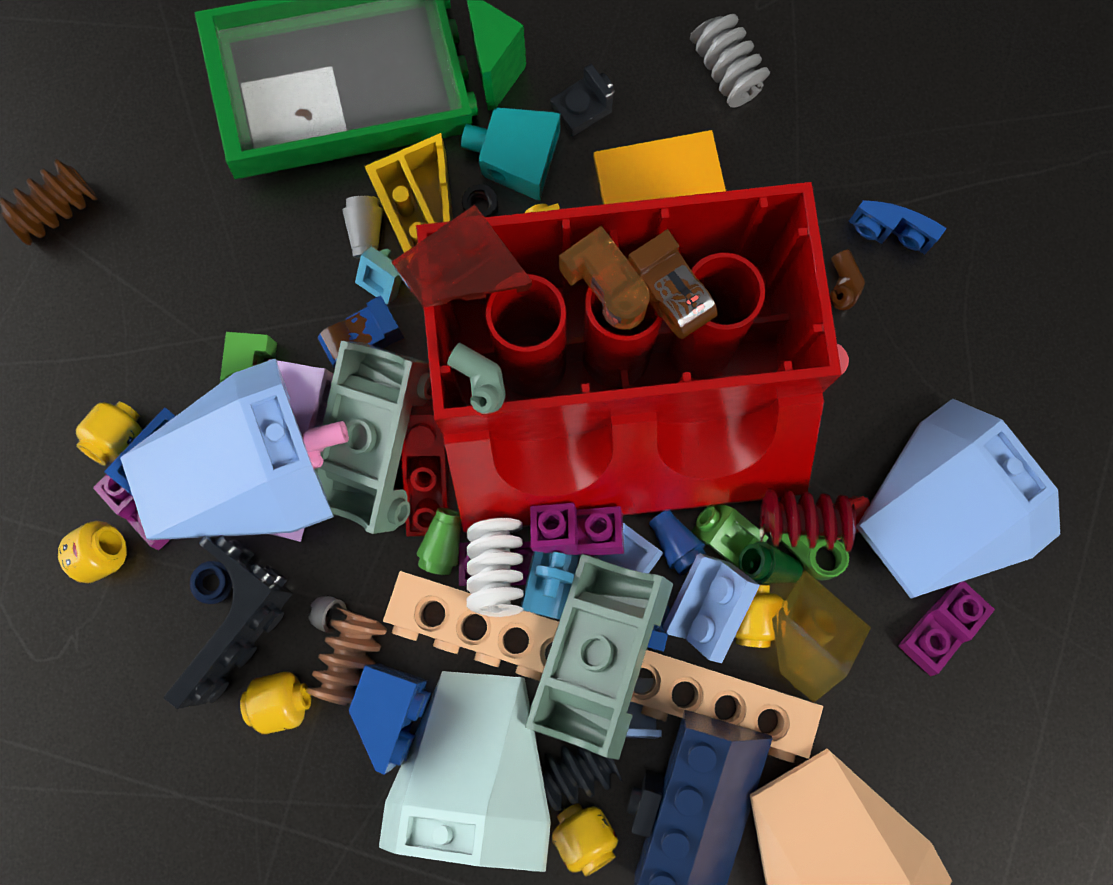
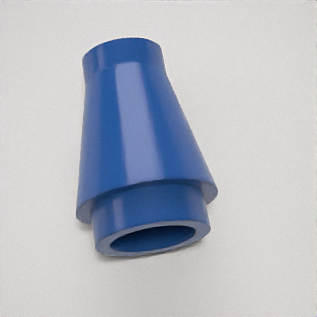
M670 510L661 512L649 522L669 568H675L680 576L690 571L698 554L707 555L703 550L705 544L684 526Z

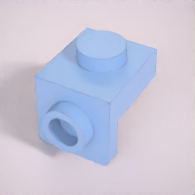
M623 523L624 554L594 555L602 561L649 574L663 552Z

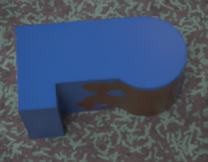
M381 295L367 302L368 307L347 317L345 321L329 326L319 334L318 340L333 368L336 366L341 340L362 342L383 349L404 338Z

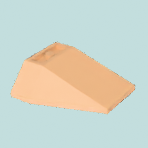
M828 749L750 794L766 885H951L952 880L932 843Z

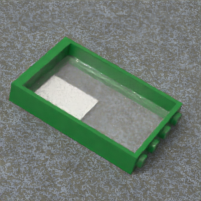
M257 0L194 12L226 163L234 179L416 144L439 133L442 134V138L463 134L465 125H472V117L478 116V108L474 92H466L464 80H469L468 67L465 56H457L455 45L460 44L458 27L455 19L448 20L446 9L451 8L450 0Z

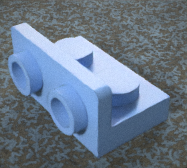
M700 553L693 562L663 625V630L668 635L686 639L708 660L722 663L760 585L732 563Z

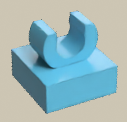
M371 246L361 254L355 283L375 297L381 295L385 304L388 305L398 295L408 262L404 260L398 265L389 259L391 254L389 249H383L379 252Z

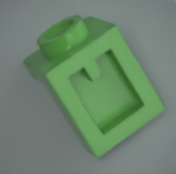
M724 504L705 508L699 514L696 526L691 531L703 543L707 544L738 569L739 556L742 550L747 545L760 541V530L736 509ZM764 535L762 541L766 542L769 537Z

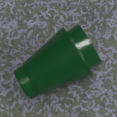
M764 541L747 545L742 550L738 561L739 569L758 584L795 583L800 579L803 571L802 564L797 558H793Z

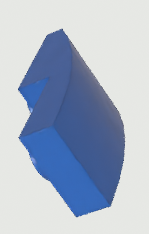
M863 200L848 221L866 239L876 240L883 244L892 232L898 236L899 241L905 247L914 251H920L924 255L947 229L918 212L878 201Z

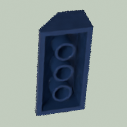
M684 710L663 779L661 801L650 837L645 838L635 871L634 885H727L752 806L750 794L757 790L773 739L771 735Z

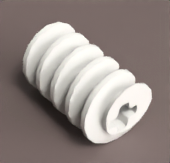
M512 518L487 519L479 521L467 529V538L471 542L467 546V555L471 559L467 563V573L471 576L467 580V590L471 593L467 597V608L471 611L492 617L511 616L523 611L522 607L511 605V600L523 597V590L510 587V583L523 579L522 572L510 569V566L523 562L522 555L510 552V549L521 547L523 544L522 538L510 535V533L522 529L523 523L520 520Z

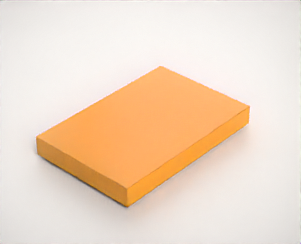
M712 130L596 151L593 155L603 204L726 191Z

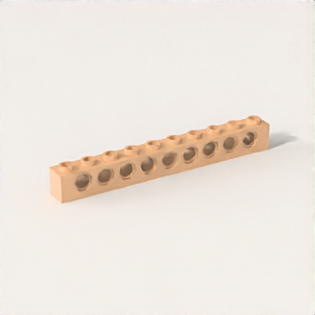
M402 571L399 572L383 622L394 625L391 633L415 641L420 633L435 638L433 647L458 654L460 647L476 651L474 658L476 661L499 667L501 660L518 665L515 673L540 681L547 661L545 650L554 640L559 621L526 611L505 617L478 614L467 608V597L471 593ZM437 601L445 609V618L440 625L431 627L425 622L423 612L429 603ZM475 614L482 616L487 623V631L479 640L468 638L464 632L466 619ZM512 628H521L528 634L529 644L522 653H512L505 646V635ZM646 650L641 668H646L651 672L653 685L645 693L633 692L631 702L643 705L641 714L666 721L668 714L682 718L684 710H688L720 720L715 714V703L720 697L730 695L736 703V711L731 718L721 721L761 732L758 727V717L764 710L772 709L777 715L778 723L772 732L764 733L771 735L773 738L768 755L794 763L796 755L810 758L823 706ZM680 682H689L694 688V699L687 706H677L672 699V690Z

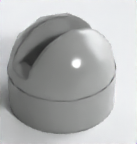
M322 596L315 599L310 605L312 610L308 614V618L311 624L321 631L327 633L336 632L337 629L331 625L332 620H345L346 615L337 609L338 607L347 610L345 603L334 597Z

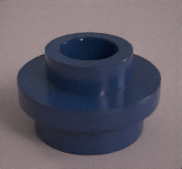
M208 561L200 564L193 571L190 578V590L193 596L205 604L220 603L227 599L233 590L229 572L221 562ZM212 575H216L220 581L218 588L214 591H211L207 586V581Z

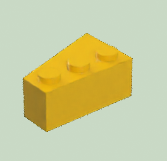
M441 133L365 166L421 291L422 284L416 225L453 221L447 156Z

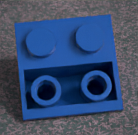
M380 663L364 667L349 708V713L375 771L385 775L395 766H400L403 760L407 761L411 744L416 735L409 733L413 721H417L418 717H423L431 693L424 691L428 680Z

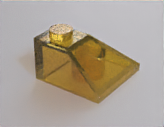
M806 570L802 573L800 579L795 582L772 618L780 673L814 703L848 675L871 629L869 625Z

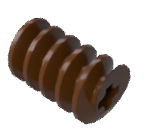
M58 159L54 160L58 172L57 175L51 174L44 168L40 170L44 184L40 185L31 178L26 180L30 189L28 195L16 187L12 189L17 201L15 204H12L3 197L0 198V205L3 210L1 214L4 220L19 239L28 246L32 245L29 232L38 238L45 236L46 232L42 222L51 228H56L59 226L56 213L66 219L72 217L73 213L69 203L78 209H84L86 203L82 194L97 200L94 191L71 165L67 166Z

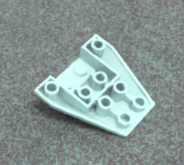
M442 671L415 733L416 737L411 744L407 761L403 760L385 801L379 848L394 854L473 866L546 871L551 821L535 732L525 728L530 713L525 678Z

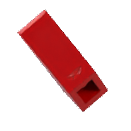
M429 400L423 406H412L401 453L403 488L407 493V501L410 504V513L405 521L406 536H425L436 515L437 508L449 509V463L444 444V435L434 420L433 400Z

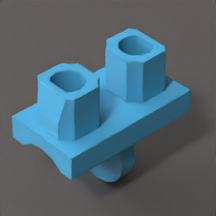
M534 551L520 606L523 608V611L560 620L573 583L579 555Z

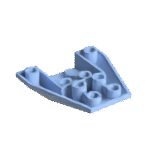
M276 358L233 373L120 457L148 540L292 533L334 517L321 480L314 470L289 402L291 398Z
M951 399L919 423L856 528L908 596L914 598L1033 558L1060 535L1058 489L1002 419L958 400Z

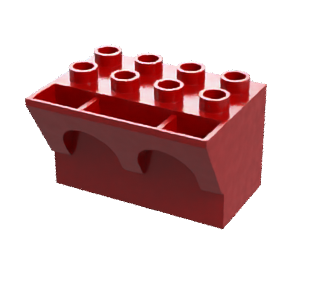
M812 182L416 225L434 420L444 435L446 454L464 533H467V529L471 525L493 518H512L520 520L523 523V527L531 526L530 506L575 503L577 510L621 506L624 516L763 500L768 489H774L777 498H782L786 490H791L794 496H801L803 492H808L824 405L823 392L842 375ZM667 229L679 244L678 251L691 271L708 290L718 312L715 318L683 339L677 337L664 319L658 316L626 271L629 254ZM592 277L604 291V306L600 300L601 298L603 299L602 295L595 288L598 292L596 294L593 291L594 288L591 287ZM608 308L607 310L612 314L622 318L621 324L617 323L612 326L607 322V315L603 310ZM458 343L464 344L500 366L506 395L504 403L499 410L489 414H482L472 407L470 402L472 397L470 378L447 365L449 356Z

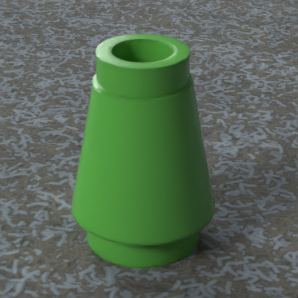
M437 508L436 515L416 553L419 557L418 566L421 569L434 574L449 575L452 572L453 566L458 565L461 530L459 512L448 508Z

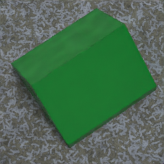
M467 0L472 37L487 110L491 111L498 107L526 67L524 25L484 0Z

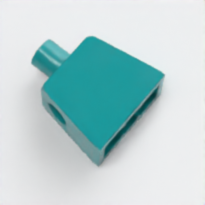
M496 108L493 110L488 129L470 124L465 125L461 139V148L480 153L479 165L481 174L485 178L533 199L541 200L560 134V114L555 112Z

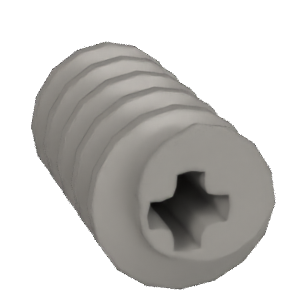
M736 14L711 18L699 25L690 35L691 42L696 44V51L700 57H704L705 66L708 70H712L711 76L716 83H720V92L723 96L728 97L727 104L730 107L742 106L757 96L762 90V82L770 74L767 67L755 71V68L762 61L760 54L747 57L754 48L751 40L739 44L745 37L746 31L743 27L733 29L739 20Z

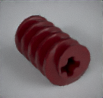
M768 489L761 505L760 542H762L767 532L771 534L773 545L779 546L783 534H788L791 547L796 548L801 535L807 537L809 548L814 549L819 537H824L827 549L832 551L837 538H841L845 551L851 552L856 532L855 505L852 504L851 506L848 496L842 494L836 498L833 504L830 495L827 493L820 494L815 504L810 492H803L797 503L791 490H786L779 502L776 491Z

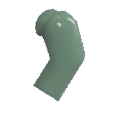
M458 343L449 356L447 365L470 378L472 390L470 402L472 407L482 414H489L499 410L504 403L506 395L500 366L464 344Z

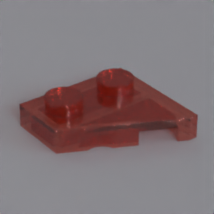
M475 205L392 261L394 269L423 308L447 304L449 301L457 298L466 301L486 298L487 293L516 289L517 293L524 292L532 287V280Z

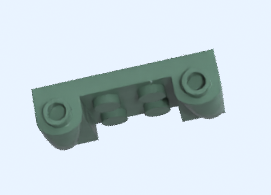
M341 340L323 425L343 421L348 430L349 440L346 443L324 448L320 452L323 464L314 470L321 480L332 513L360 524L366 532L376 534L394 531L404 524L409 516L410 504L407 501V493L405 490L394 487L412 406H423L432 399L428 362L362 342Z
M581 554L540 683L531 704L525 728L569 742L606 758L619 760L633 716L627 713L653 627L654 625L659 627L661 625L673 583L663 576L630 570Z

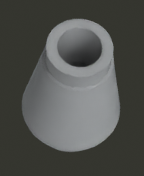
M354 196L347 198L346 208L342 209L351 249L353 250V257L361 258V254L371 246L376 250L378 249L383 208L379 207V199L377 197Z

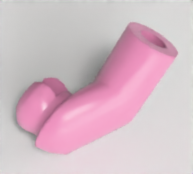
M343 421L308 429L302 435L314 469L321 467L323 464L320 452L324 448L346 443L349 440L348 430Z

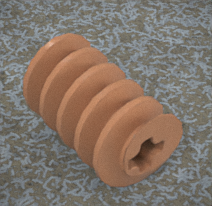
M337 607L347 616L346 620H332L331 625L340 632V636L325 638V642L334 649V652L331 654H319L318 658L328 666V669L313 671L312 676L319 680L322 685L318 688H307L306 693L325 701L347 706L348 703L352 702L356 691L354 686H358L362 672L360 669H364L366 665L375 664V661L366 655V652L380 651L381 645L372 638V635H385L387 628L375 619Z

